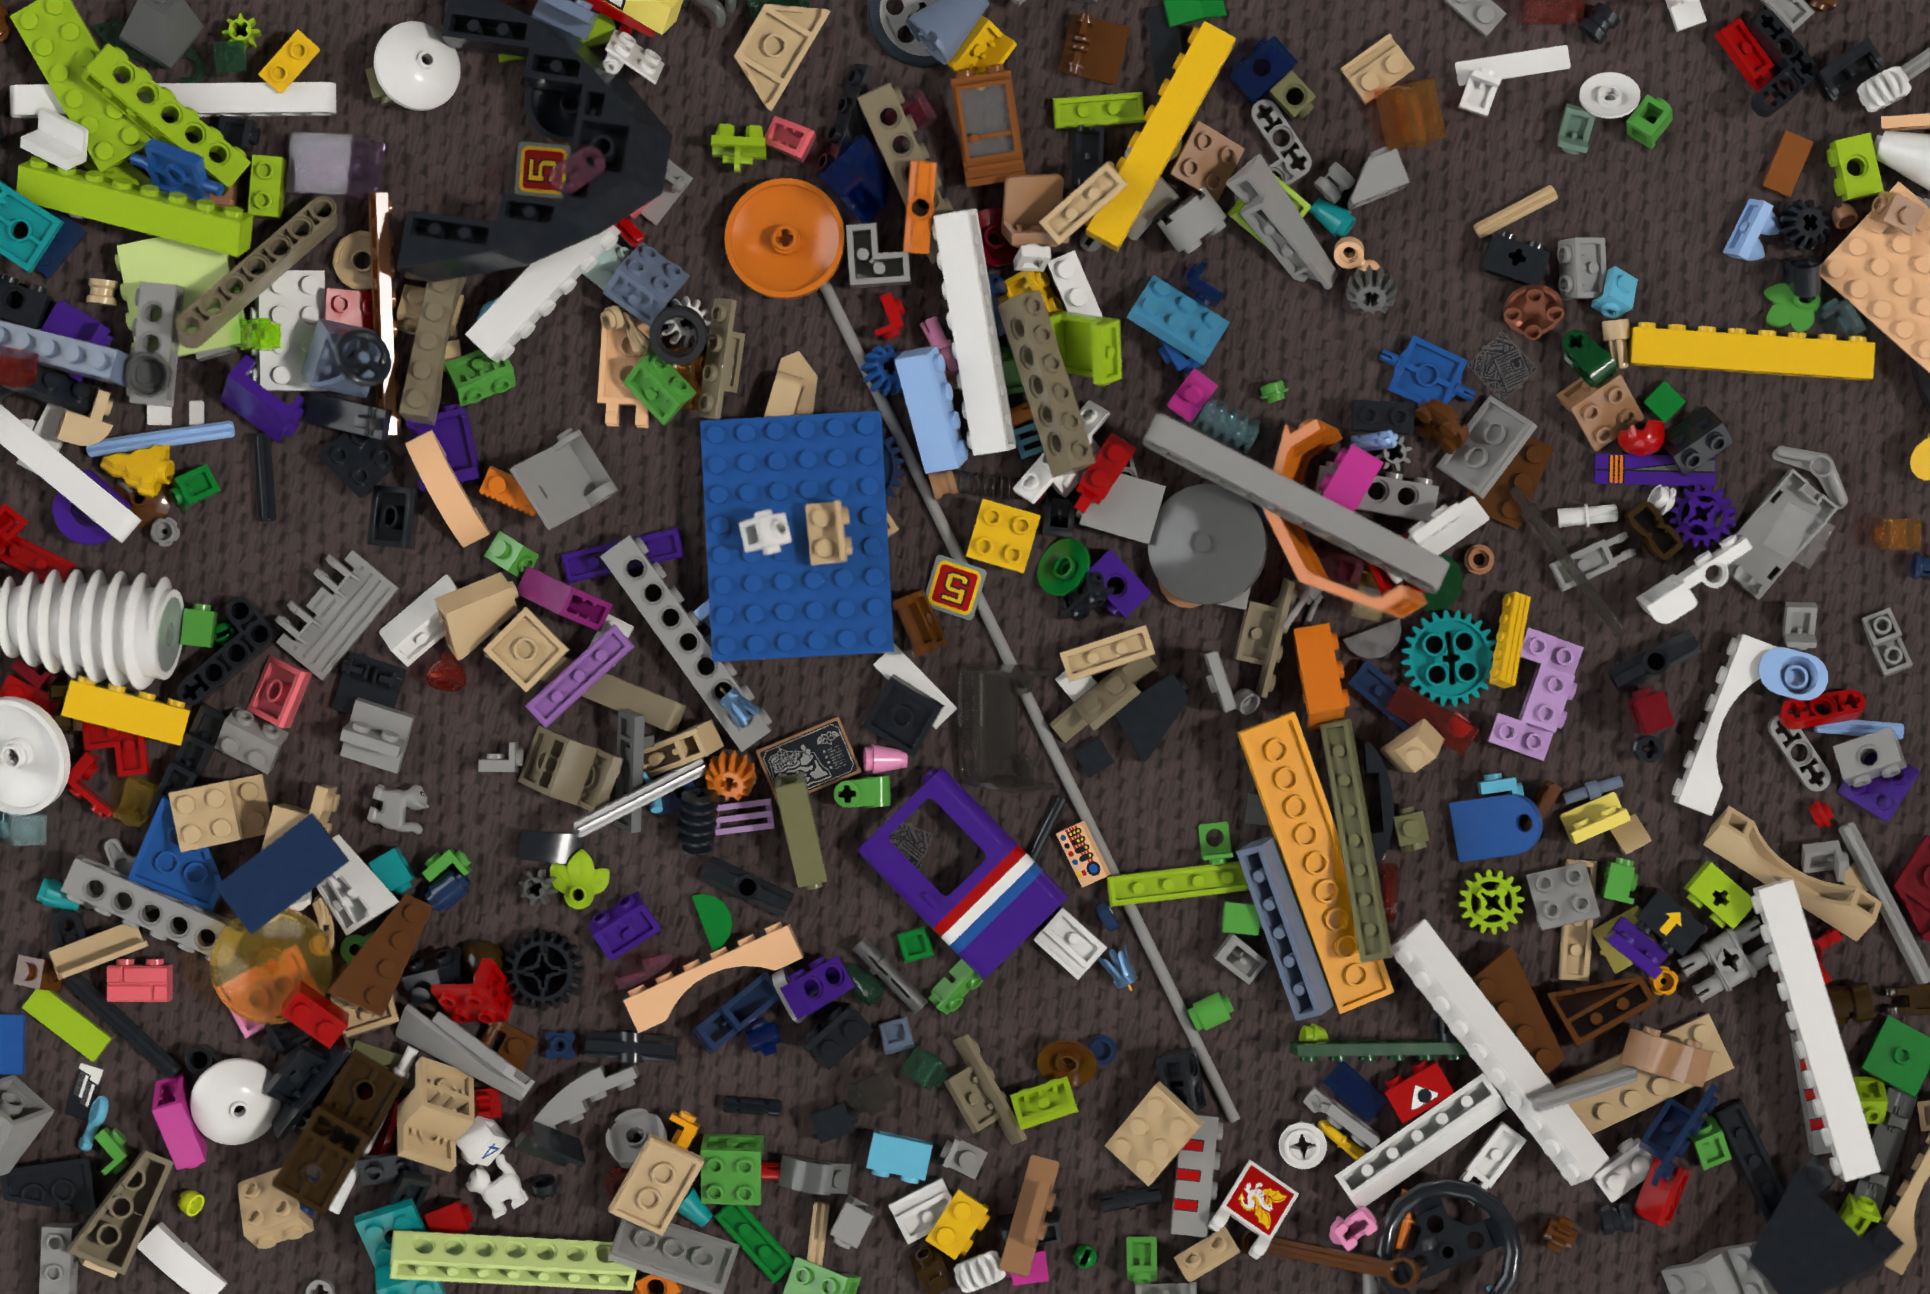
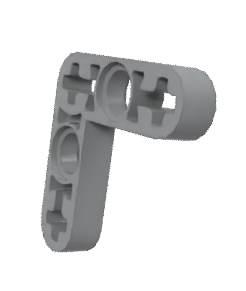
M1268 99L1257 101L1252 107L1251 119L1278 159L1269 167L1272 172L1280 175L1281 180L1285 184L1290 186L1309 172L1312 165L1311 157L1276 104ZM1260 106L1264 109L1270 108L1272 110L1269 117L1273 123L1277 119L1281 122V124L1274 126L1269 133L1264 129L1269 127L1265 118L1260 120L1257 118L1260 112L1258 107ZM1278 130L1287 132L1290 137L1289 143L1284 147L1276 146L1272 140L1273 134ZM1293 144H1296L1298 149L1293 150L1296 158L1300 159L1303 157L1305 159L1303 164L1304 170L1302 171L1298 168L1292 169L1290 167L1293 160L1289 154L1285 158L1281 155V153L1288 151ZM1234 194V201L1236 203L1240 198Z

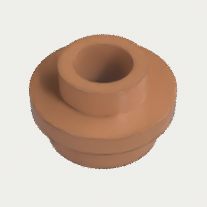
M1485 545L1470 547L1464 555L1465 567L1473 574L1481 575L1487 573L1494 565L1493 552ZM1476 554H1481L1484 557V563L1480 566L1476 565L1473 561Z

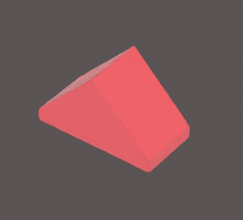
M774 116L764 138H766L767 146L804 163L816 139V134L809 128Z

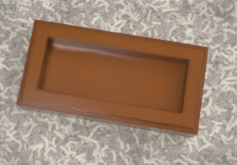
M1787 130L1784 131L1761 187L1790 198L1814 142Z

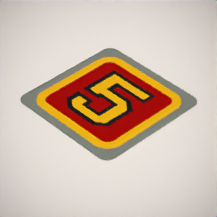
M520 142L517 153L515 193L521 196L562 199L571 146Z
M938 555L935 559L925 593L931 607L966 620H972L987 572L985 569Z

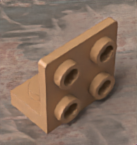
M1616 370L1594 388L1580 378L1556 395L1559 402L1575 417L1594 451H1599L1616 439L1620 431L1628 430L1632 424L1636 425L1644 419L1624 379Z

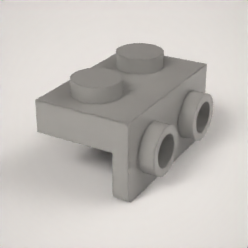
M235 707L225 719L214 748L269 774L275 764L279 750L289 733L272 723L254 716L247 710Z

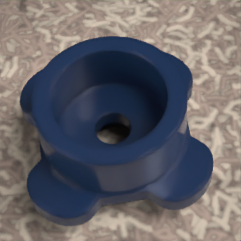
M555 1030L547 1032L545 1036L548 1041V1049L545 1052L546 1057L550 1060H554L556 1057H564L566 1060H571L575 1056V1050L573 1049L574 1032L571 1030L559 1033ZM559 1042L563 1043L562 1048L558 1047Z

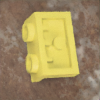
M1610 792L1560 814V819L1569 840L1574 844L1631 821L1627 809L1621 807L1615 792Z

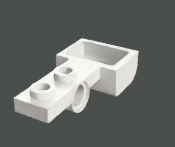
M1733 534L1720 542V548L1712 553L1706 551L1694 559L1695 564L1678 575L1673 573L1636 597V600L1642 609L1656 621L1663 624L1671 623L1696 607L1697 600L1690 590L1692 587L1700 582L1711 588H1718L1724 585L1729 576L1726 565L1753 549L1751 544L1741 534L1737 537ZM1717 565L1719 568L1718 575L1714 579H1707L1705 575L1707 568Z

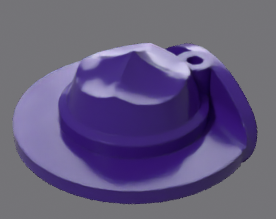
M90 470L82 471L127 509H130V503ZM57 491L53 502V515L58 528L66 537L83 545H97L113 538L110 533Z

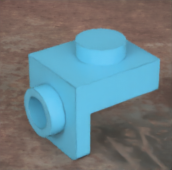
M1616 266L1608 269L1603 295L1592 300L1591 307L1611 319H1615L1632 310L1638 279Z
M1502 773L1484 775V781L1477 782L1479 794L1509 791V794L1524 796L1522 783H1517L1516 777L1502 778Z

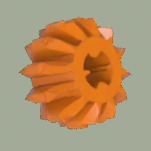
M724 750L719 756L713 755L707 767L708 769L705 771L707 789H713L718 796L724 795L726 801L730 797H734L739 801L742 795L748 796L757 778L756 772H754V763L748 762L747 754L741 757L737 756L736 750L731 755L727 754Z

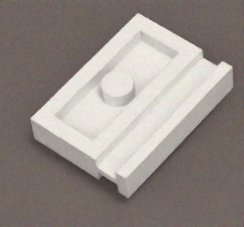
M1063 907L1033 939L1077 980L1107 949L1104 943Z
M941 1177L888 1204L907 1244L929 1234L951 1201L952 1196Z

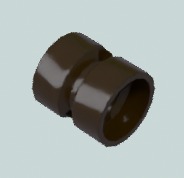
M1867 982L1849 984L1847 989L1840 985L1826 987L1837 1025L1847 1024L1849 1019L1856 1023L1873 1020V999Z

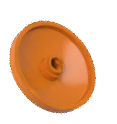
M779 178L768 180L747 191L733 207L725 229L727 257L737 276L755 292L775 299L800 298L820 289L837 271L845 250V228L837 207L821 189L798 179Z

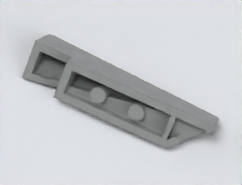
M1256 155L1226 182V185L1247 204L1243 206L1240 214L1294 280L1305 282L1309 278L1321 282L1325 289L1332 288L1338 276V271L1262 155Z
M407 1004L404 1008L395 1032L396 1036L401 1040L519 1101L525 1097L534 1085L535 1081L447 1015L438 1011L435 1017L430 1019L410 1004Z

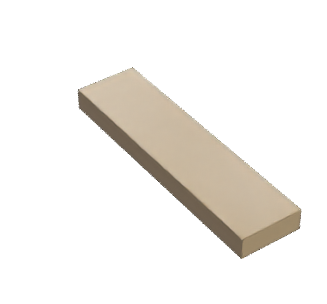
M1566 859L1565 866L1585 862L1595 895L1597 861ZM1593 919L1561 926L1558 979L1589 981Z

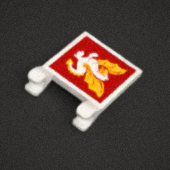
M1249 1160L1208 1226L1215 1232H1218L1225 1226L1230 1216L1258 1235V1238L1248 1251V1254L1257 1260L1266 1252L1272 1238L1299 1193Z

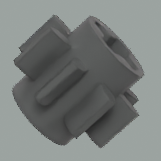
M545 868L539 870L538 875H536L534 870L527 871L529 879L519 881V884L523 886L524 892L520 895L521 898L527 897L531 899V906L537 905L539 899L544 905L550 903L548 895L558 893V890L552 885V882L557 878L547 876ZM541 883L542 888L536 892L534 887Z

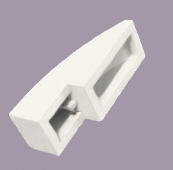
M163 1222L156 1225L137 1246L150 1261L190 1294H218L228 1284L186 1241L183 1243Z

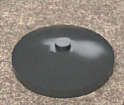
M1198 484L1175 493L1160 507L1150 543L1148 544V555L1156 577L1172 594L1191 603L1215 605L1237 598L1254 584L1267 558L1268 535L1263 518L1251 501L1217 484Z

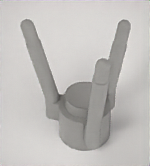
M1296 578L1294 587H1297L1296 598L1299 601L1283 624V628L1288 629L1304 604L1310 605L1312 602L1302 627L1310 626L1317 606L1324 597L1321 595L1323 590L1299 582L1298 578ZM1278 598L1275 599L1270 605L1277 606Z

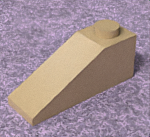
M710 719L654 742V747L644 749L643 772H646L648 777L651 778L706 757L724 747L713 720Z

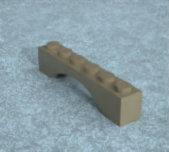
M467 276L439 282L427 281L399 413L405 421L435 426L441 400L443 367L449 332Z

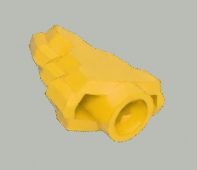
M154 445L151 448L134 450L132 453H114L103 456L100 464L101 469L112 477L124 479L128 487L135 488L139 495L150 498L157 496L162 484H170L172 482L175 471L174 462L169 460L170 445Z

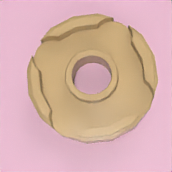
M360 230L345 236L339 241L334 250L333 266L342 283L354 290L368 291L372 289L371 263L367 268L359 269L355 264V258L362 252L370 255L369 231ZM390 248V260H394Z

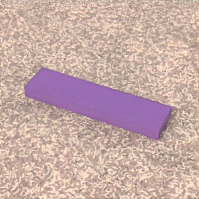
M615 624L612 625L536 695L526 707L547 728L629 653L635 645Z

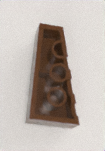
M404 894L399 903L393 907L325 993L378 1017H383L433 906L408 894Z
M1505 945L1469 976L1544 1074L1547 1075L1563 1062L1565 1057L1512 946Z

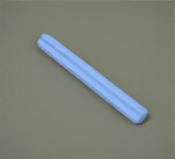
M228 420L104 438L99 443L86 446L88 456L99 457L118 452H133L137 449L151 448L154 445L175 446L230 438L235 436V427L233 422Z

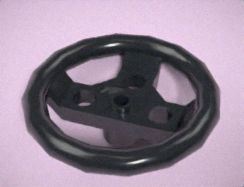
M1442 1178L1418 1183L1393 1201L1378 1226L1374 1256L1376 1258L1391 1261L1395 1259L1393 1258V1247L1396 1231L1406 1215L1413 1210L1421 1231L1414 1249L1396 1258L1409 1257L1413 1259L1417 1255H1422L1427 1259L1428 1267L1424 1272L1420 1273L1417 1282L1503 1246L1504 1258L1501 1274L1487 1294L1511 1293L1519 1279L1523 1249L1517 1223L1498 1197L1476 1183ZM1448 1196L1469 1200L1486 1211L1490 1218L1470 1226L1452 1220L1446 1212L1441 1197ZM1433 1215L1441 1217L1444 1223L1443 1229L1438 1233L1430 1232L1426 1225L1428 1218ZM1473 1231H1477L1483 1236V1244L1478 1249H1471L1466 1242L1468 1234ZM1445 1247L1453 1249L1451 1258L1443 1256L1442 1250ZM1408 1263L1400 1264L1397 1270L1393 1271L1395 1279L1401 1284L1404 1281L1411 1280L1413 1277V1269ZM1379 1277L1381 1284L1388 1294H1411L1407 1288L1395 1287L1387 1278Z

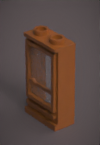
M1003 64L986 66L985 72L974 73L973 68L955 71L956 76L950 77L967 187L1005 182L1006 177L1010 175H1026L1010 68L1004 69Z

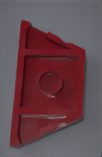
M1924 835L1892 883V887L1922 939L1930 942V836Z

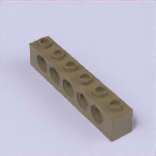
M888 82L856 98L906 207L909 179L905 176V169L910 164V160L925 161L930 156L923 141L917 143L913 132L918 129L911 114L905 115L900 104L905 103L899 87H892L891 83ZM885 108H893L897 113V119L892 125H884L880 120V114ZM897 136H905L909 140V148L903 153L895 152L892 143ZM937 172L933 216L954 212L948 197L942 199L938 187L942 186ZM917 200L912 204V212L917 215L924 214L928 209L920 207ZM931 233L930 251L927 256L930 263L934 264L937 262L939 247L938 241L934 239Z
M1041 291L1015 295L998 305V310L1052 477L1055 478L1078 472L1096 463Z

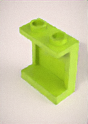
M1068 311L1049 315L1068 374L1092 377L1093 384L1105 385L1122 379L1120 319Z

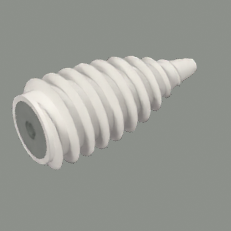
M56 569L49 573L43 584L39 583L35 572H30L25 578L23 585L16 586L14 579L9 576L0 588V645L6 656L16 658L21 654L27 665L31 667L38 666L43 662L46 669L51 673H58L65 669L72 678H78V675L86 673L90 680L95 683H100L108 677L110 682L118 687L124 686L130 681L134 688L143 690L155 678L168 679L177 666L182 649L180 640L184 603L180 592L172 589L170 580L167 577L160 579L155 588L151 587L149 578L145 573L139 574L133 585H129L128 578L123 571L115 574L111 584H107L102 570L95 571L88 583H85L83 574L79 569L74 570L65 583L62 582L61 575Z

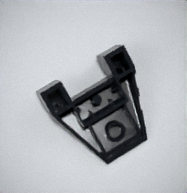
M1816 1156L1795 1173L1784 1189L1766 1228L1747 1262L1777 1294H1825L1835 1288L1845 1287L1861 1278L1871 1277L1887 1264L1904 1244L1883 1222H1880L1861 1239L1821 1199L1837 1177Z

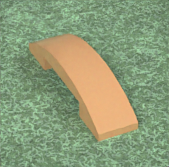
M431 429L406 442L407 450L426 489L462 547L464 548L490 534L476 507L474 508L448 463L447 455L434 431Z

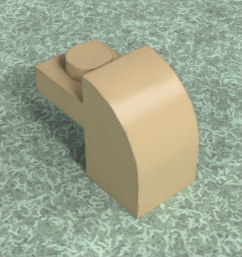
M96 387L92 409L88 416L63 408L55 437L58 440L78 446L94 445L106 438L112 430L113 424L102 419L104 415L109 416L114 401V399L110 398L111 392L107 389Z

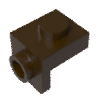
M932 1244L920 1248L909 1256L915 1274L927 1294H939L956 1285V1281L943 1260L939 1249Z

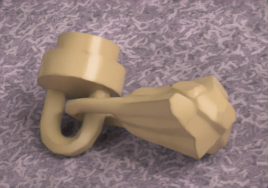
M612 305L605 308L604 312L600 315L604 328L615 331L624 327L633 352L639 356H647L650 353L651 344L649 338L633 323L634 315L629 311V315L626 312L621 313V311L627 310L620 305Z
M319 894L312 902L318 921V933L312 936L310 947L315 954L325 956L335 948L334 915L322 895ZM323 925H329V930L324 931Z

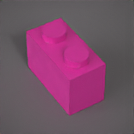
M1351 444L1348 449L1341 448L1333 462L1338 465L1333 475L1326 474L1318 489L1323 491L1321 496L1355 512L1384 462Z

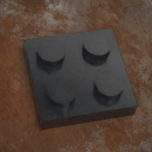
M893 674L863 726L914 757L945 705Z

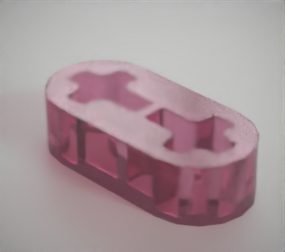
M593 146L580 149L552 169L550 174L552 185L558 192L563 194L574 192L603 172L605 168L604 156ZM587 156H591L593 159L596 158L594 160L596 163L594 167L591 168L589 165H585L587 163L585 160ZM564 172L566 175H570L569 180L571 181L566 185L564 182H560L561 177L559 176Z

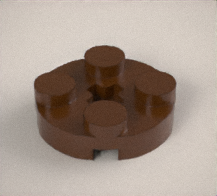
M1431 398L1429 402L1423 399L1415 408L1414 419L1417 425L1414 429L1416 433L1424 439L1430 438L1447 454H1453L1469 439L1468 427L1466 424L1462 427L1456 421L1459 415L1447 404Z

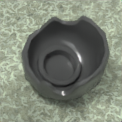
M152 351L139 353L126 366L125 379L129 388L138 396L149 398L159 396L167 390L171 383L172 370L170 364L161 354Z

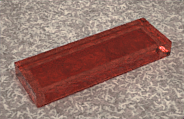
M1403 682L1400 683L1386 706V710L1411 725H1415L1425 718L1444 738L1443 744L1461 755L1465 754L1479 732V728Z

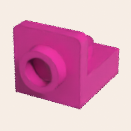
M1194 368L1170 399L1167 406L1186 421L1192 422L1218 385Z

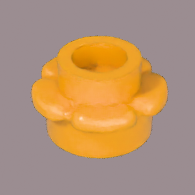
M1660 966L1659 968L1663 971L1656 980L1650 976L1648 978V982L1652 986L1651 990L1659 996L1663 994L1671 995L1676 990L1678 976L1676 972L1670 971L1669 967ZM1662 978L1666 979L1665 984H1661Z

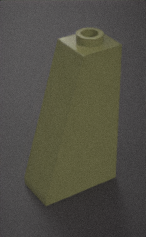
M805 772L775 778L776 795L798 888L805 887V890L820 888L823 886L822 882H827V873Z

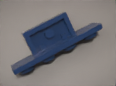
M1712 1083L1695 1111L1669 1097L1641 1139L1638 1147L1662 1160L1655 1171L1651 1182L1652 1185L1657 1187L1662 1178L1667 1181L1676 1166L1672 1163L1676 1156L1679 1158L1683 1157L1690 1144L1686 1140L1690 1134L1694 1136L1698 1134L1704 1123L1701 1117L1705 1112L1710 1114L1719 1099L1715 1097L1717 1085Z

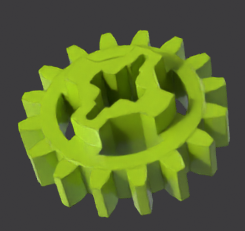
M1486 869L1484 877L1475 872L1474 882L1467 879L1464 881L1468 886L1467 891L1459 890V894L1465 896V900L1458 902V906L1466 908L1461 917H1470L1471 920L1468 926L1473 928L1479 924V932L1483 934L1487 927L1490 928V932L1493 935L1497 933V927H1501L1505 932L1508 931L1506 923L1510 921L1516 924L1518 921L1514 914L1523 913V910L1517 907V903L1523 902L1524 897L1516 895L1521 886H1511L1514 879L1512 876L1502 879L1503 871L1498 870L1495 876H1492L1491 870ZM1486 882H1498L1493 889H1484L1480 886ZM1508 892L1511 899L1509 909L1505 906L1504 898ZM1481 893L1491 897L1496 895L1495 902L1501 908V911L1491 906L1486 909L1487 901L1484 900L1485 898ZM1473 894L1477 897L1478 904L1474 911L1471 905ZM1497 914L1501 917V919L1493 922L1483 921L1489 915Z

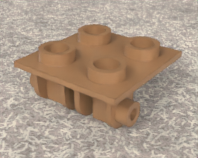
M1197 120L1169 174H1171L1173 179L1179 182L1183 181L1198 191L1205 187L1214 200L1218 202L1226 182L1230 179L1245 148Z

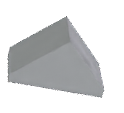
M1230 933L1213 954L1217 961L1249 985L1268 962L1233 933Z

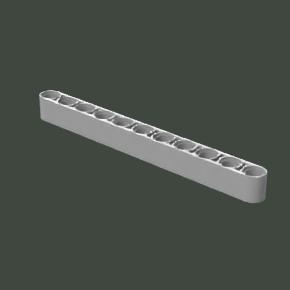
M1156 414L1142 441L1152 451L1422 590L1437 593L1448 571L1449 562L1440 556L1170 417Z

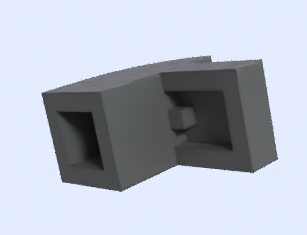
M782 1155L778 1185L811 1194H847L851 1164L819 1161L806 1156Z

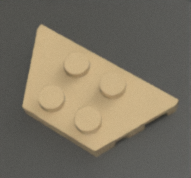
M764 4L735 52L734 58L769 111L773 110L831 11L828 9Z

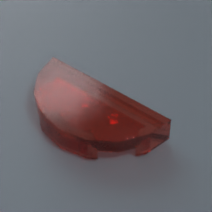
M1397 863L1385 864L1383 905L1387 923H1394L1397 914L1399 889Z

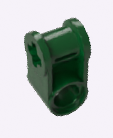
M1571 330L1564 335L1562 339V346L1565 350L1564 360L1589 386L1596 387L1617 369L1618 366L1614 358L1605 349L1596 344L1585 332Z

